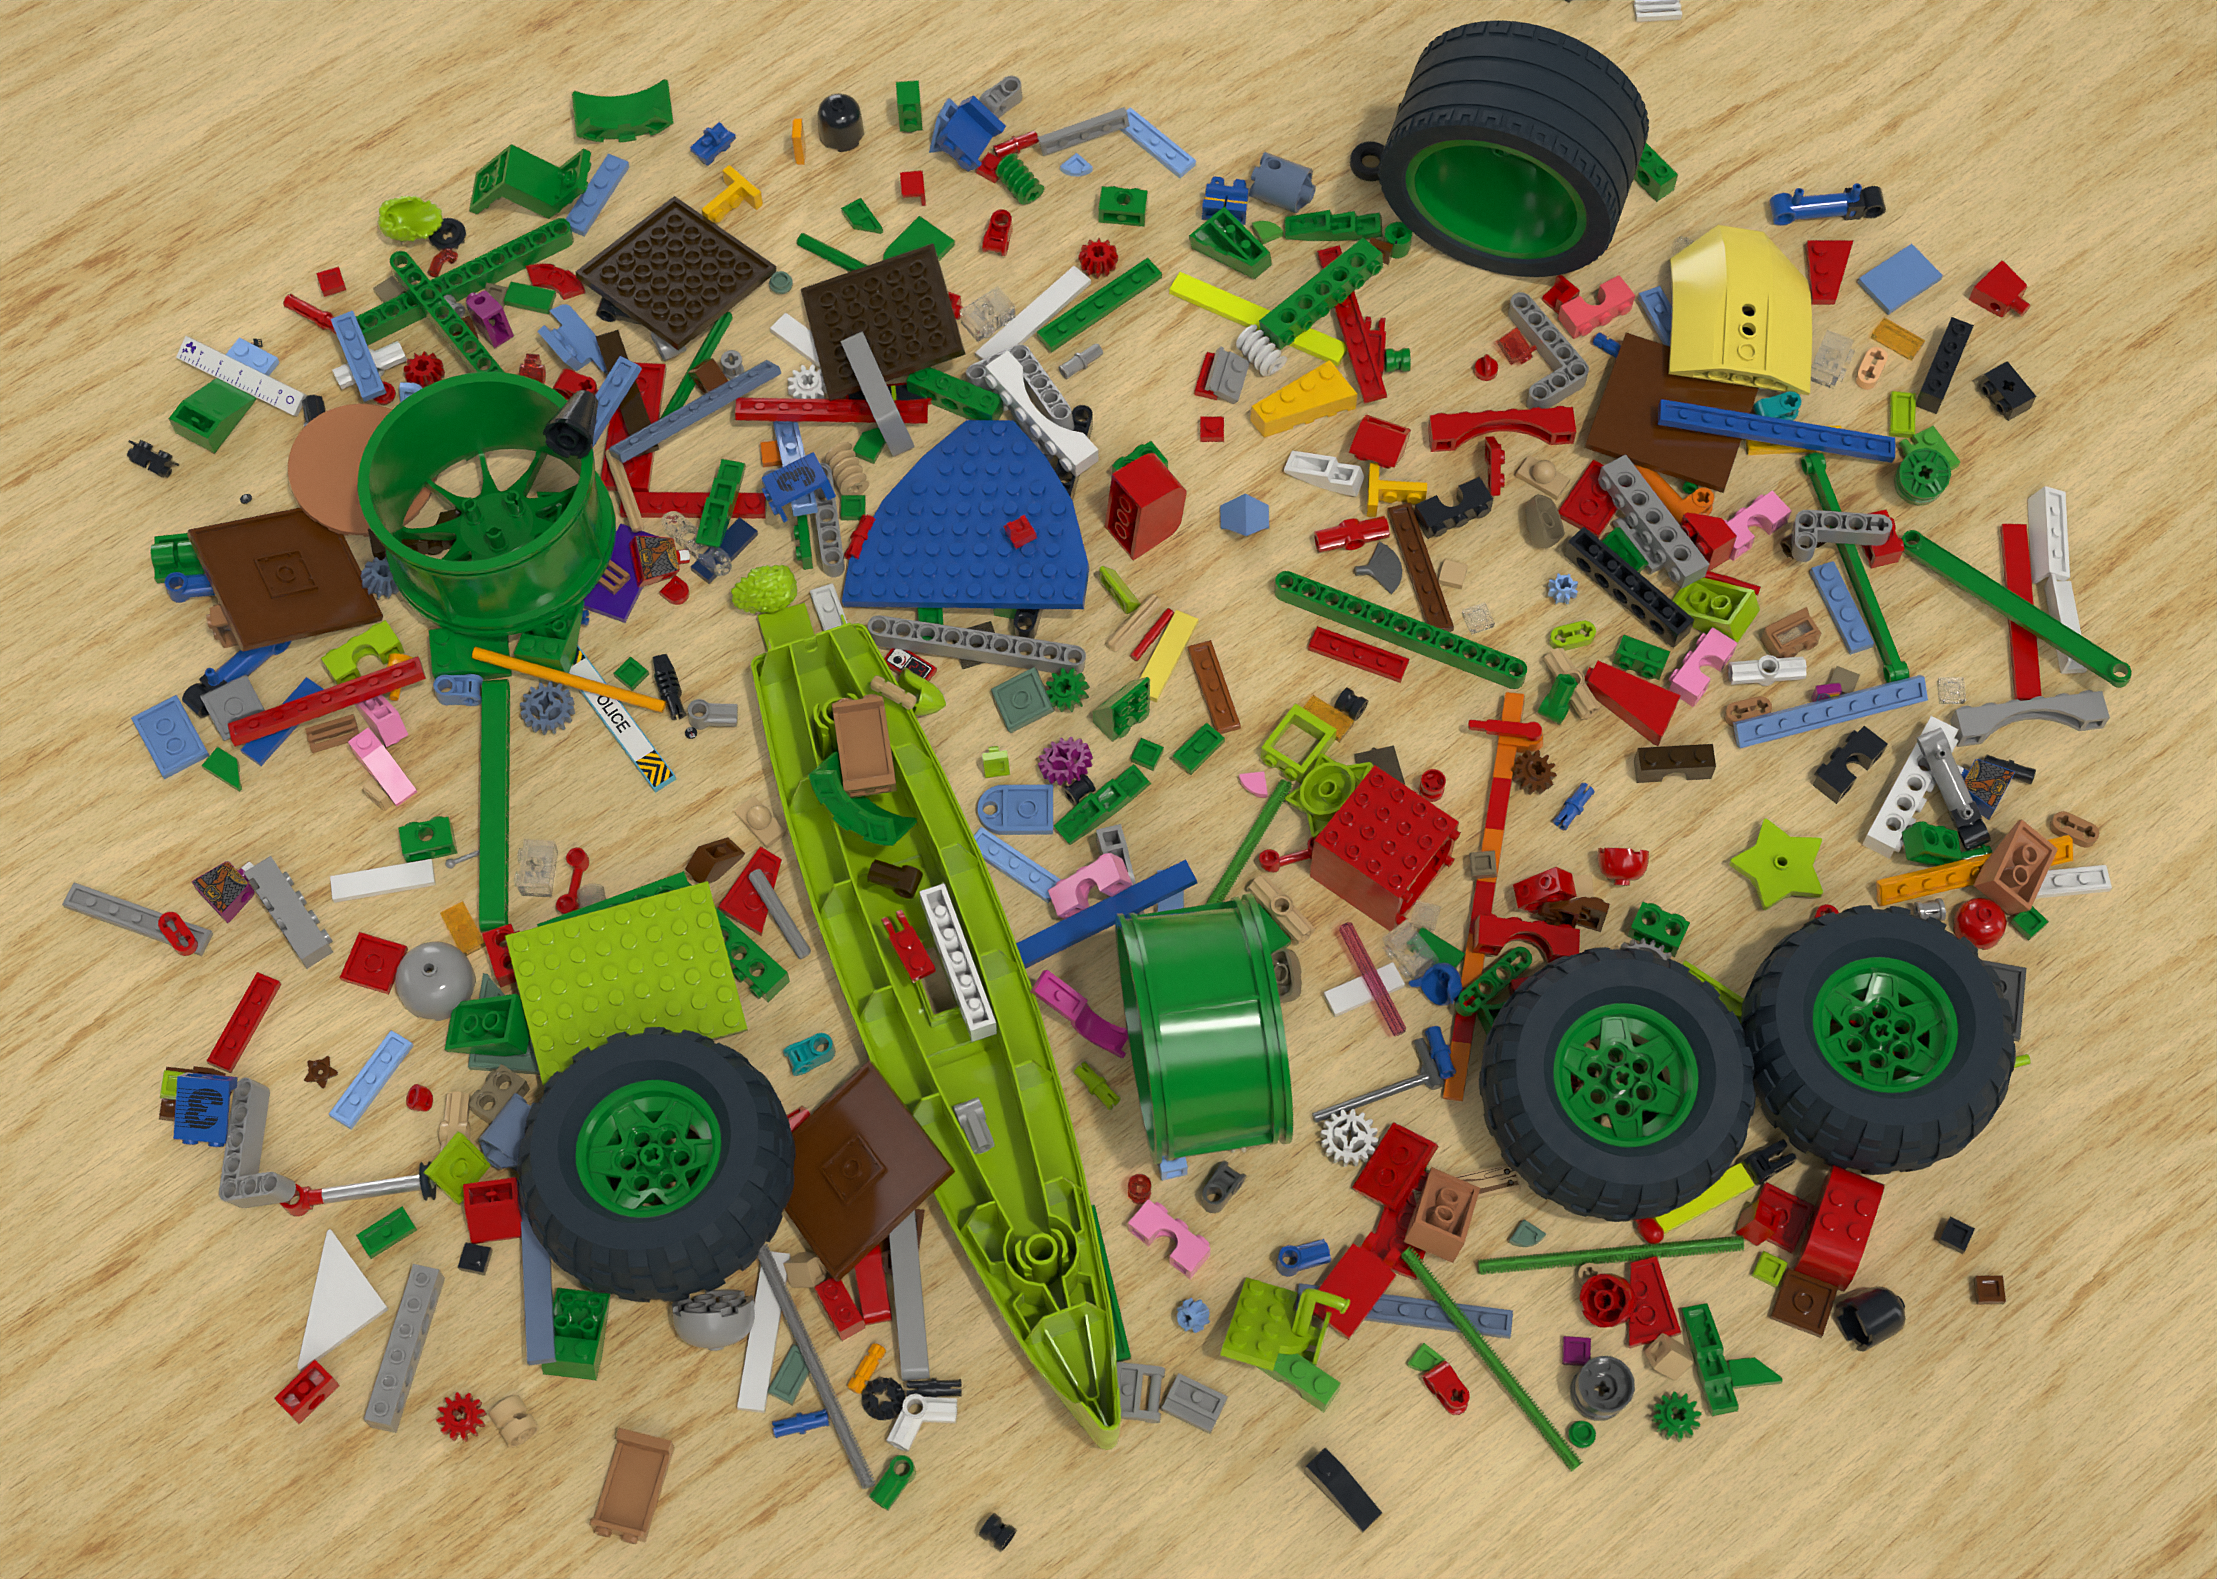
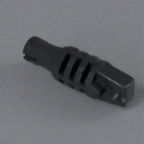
M667 654L654 656L652 658L653 672L660 697L663 701H666L671 720H677L676 715H678L679 719H682L686 716V712L680 699L682 690L675 669Z

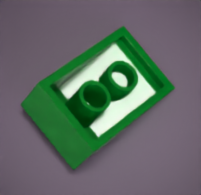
M445 628L429 630L434 679L441 675L466 674L479 675L483 680L512 676L511 669L472 659L475 647L510 656L508 635L480 637L453 632Z
M518 994L461 1001L452 1010L444 1050L454 1053L503 1057L526 1054L530 1032L521 997Z

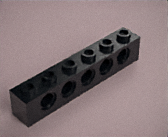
M1583 527L1567 542L1564 556L1671 647L1675 648L1690 633L1695 619L1587 528Z

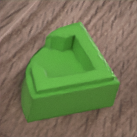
M1256 221L1252 223V229L1262 244L1283 236V230L1272 222Z
M1423 1343L1407 1366L1416 1371L1427 1372L1446 1359Z

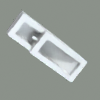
M1299 451L1291 452L1284 468L1285 473L1306 483L1357 497L1365 478L1360 466L1338 463L1336 457Z

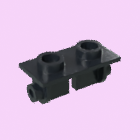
M129 440V443L134 445L133 449L131 448L127 452L129 460L146 468L150 460L151 463L147 470L162 478L171 475L172 464L180 465L172 460L173 455L159 450L158 453L152 450L153 445L140 440L137 443Z

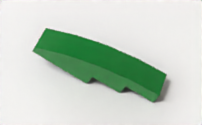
M1330 210L1285 217V238L1290 240L1349 241L1360 240L1362 237L1364 239L1382 237V216L1380 212L1357 216L1355 211L1332 215Z
M721 459L717 478H714L710 496L706 498L695 541L696 544L720 549L740 491L746 469L745 463Z
M1133 764L1116 780L1112 778L1095 794L1090 793L1057 822L1054 827L1071 845L1116 814L1152 783Z
M1708 1303L1682 1308L1681 1312L1687 1337L1711 1416L1737 1412L1739 1404L1731 1385V1374L1723 1355L1724 1347Z

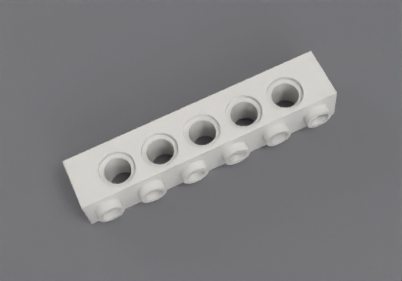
M1931 716L1921 735L1941 727L1947 737L1952 753L1959 741L1954 738L1959 729ZM1918 742L1862 844L1889 859L1894 851L1900 852L1904 844L1902 832L1912 827V824L1915 823L1917 819L1912 817L1914 812H1921L1927 799L1923 798L1925 792L1931 793L1936 784V780L1919 748ZM1919 766L1926 767L1928 771L1921 770ZM1908 786H1914L1918 791H1913ZM1897 805L1904 806L1907 811L1899 809ZM1886 825L1895 827L1897 831L1888 829Z
M945 884L920 891L922 908L971 1041L997 1034L996 1021Z

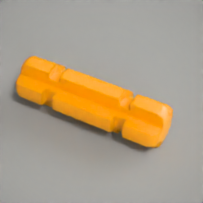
M872 1344L868 1350L869 1355H865L854 1373L856 1377H852L848 1383V1388L852 1392L862 1393L866 1386L864 1384L865 1381L868 1382L879 1365L878 1360H882L886 1349L880 1344Z

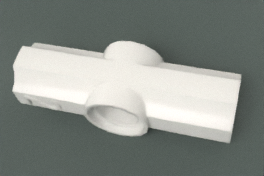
M398 341L376 351L369 349L380 377L384 374V370L407 361ZM348 363L332 370L341 389L356 383Z
M1766 655L1760 658V660L1729 662V682H1731V685L1758 683L1762 686H1769L1775 681L1805 679L1807 676L1806 660L1803 657L1776 658ZM1763 669H1769L1772 673H1767Z

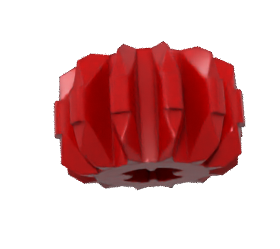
M1098 238L1097 242H1093L1089 239L1088 245H1082L1079 254L1082 271H1087L1088 276L1096 274L1097 278H1099L1100 274H1104L1108 277L1109 271H1115L1118 262L1115 245H1110L1109 240L1101 242L1100 238Z
M425 351L420 356L414 353V359H407V365L403 369L406 382L419 384L422 388L441 381L445 377L442 360L440 358L437 359L434 353L428 355Z

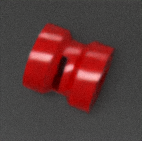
M1436 769L1425 771L1421 777L1420 796L1429 802L1440 800L1445 789V775Z

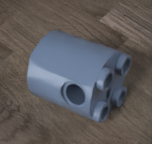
M1264 152L1260 160V168L1255 167L1251 180L1255 182L1250 188L1249 196L1293 213H1298L1314 197L1316 185H1313L1311 182L1313 170Z
M516 1093L513 1094L478 1140L486 1161L499 1170L509 1167L518 1171L521 1139L525 1138L526 1120L533 1103L531 1106L528 1105L527 1101Z

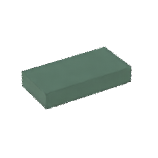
M795 1344L791 1347L768 1390V1394L790 1405L794 1404L810 1374L809 1368L805 1364V1359L801 1355V1350Z

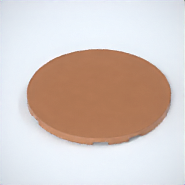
M373 404L339 406L314 418L296 437L288 459L289 484L296 502L313 521H317L327 527L328 530L339 534L369 537L368 529L370 527L363 515L358 496L359 465L371 435L392 409ZM426 487L420 491L409 507L403 521V526L412 521L420 513L426 502L429 501L432 492Z

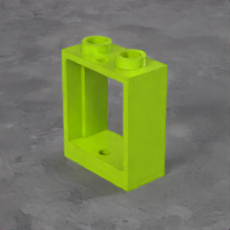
M1295 703L1261 747L1260 758L1267 766L1275 767L1282 771L1287 779L1291 781L1296 780L1302 784L1307 774L1314 769L1319 754H1325L1334 743L1337 729ZM1291 724H1294L1320 741L1301 766L1273 748Z

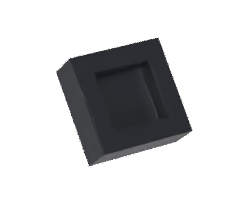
M1950 1216L1938 1242L1963 1254L1975 1228Z
M465 1242L458 1269L485 1276L493 1252L492 1248Z

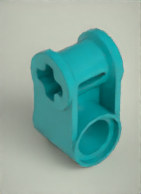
M1789 391L1773 397L1763 398L1754 403L1752 408L1755 415L1793 421L1798 416L1802 399L1796 392Z
M817 1033L805 1040L793 1043L783 1050L784 1056L788 1057L793 1067L792 1074L794 1076L806 1074L812 1069L830 1062L836 1053L833 1041L826 1033ZM821 1044L829 1045L827 1050L823 1052L816 1051Z

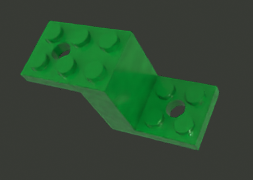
M510 144L476 172L469 211L478 215L496 199L503 197L550 219L566 205L571 204L575 198L586 192L588 188L587 176L592 165L590 162L591 152L583 148L562 166L558 167Z

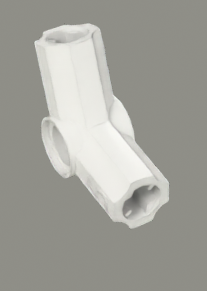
M918 1394L909 1395L903 1402V1408L887 1442L897 1449L909 1452L923 1422L956 1423L957 1398L922 1397ZM913 1404H919L923 1407L919 1414L914 1415L908 1412Z

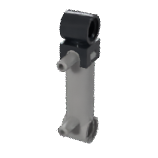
M1937 728L1916 737L1919 748L1929 764L1949 809L1948 813L1954 827L1957 828V833L1965 850L1968 851L1991 842L1986 825L1981 819L1982 816L1975 801L1973 802L1942 728Z

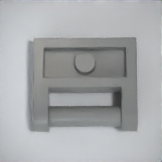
M1117 1362L1121 1419L1160 1423L1161 1414L1158 1411L1161 1381L1165 1377V1368ZM1143 1375L1151 1377L1148 1411L1140 1410Z

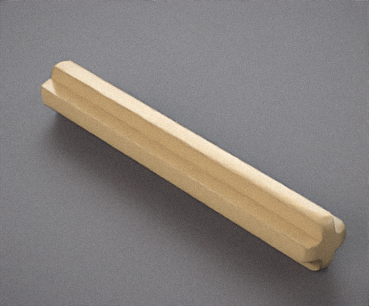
M607 450L605 452L629 524L632 531L637 533L644 530L645 527L623 463L612 457L610 451Z

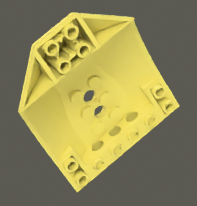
M1717 225L1670 258L1672 319L1668 374L1783 392L1792 391L1803 395L1810 394L1812 308L1808 281L1764 232ZM1742 307H1752L1754 315H1744ZM1742 328H1750L1753 331V335H1746Z

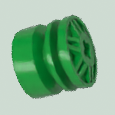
M1929 448L1916 449L1909 453L1897 468L1894 476L1895 490L1900 498L1909 504L1917 506L1930 504L1937 500L1949 485L1951 478L1950 464L1945 456L1937 450ZM1922 470L1924 473H1929L1926 479L1924 476H1919Z

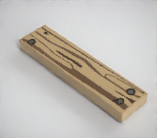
M1508 1165L1454 1175V1177L1480 1188L1477 1199L1520 1191L1521 1189L1517 1172H1513ZM1413 1190L1417 1203L1421 1192Z

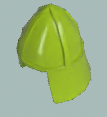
M903 668L897 683L900 688L905 690L906 694L909 692L916 696L917 701L912 708L915 716L933 714L946 706L943 694L933 683L918 676L908 668Z

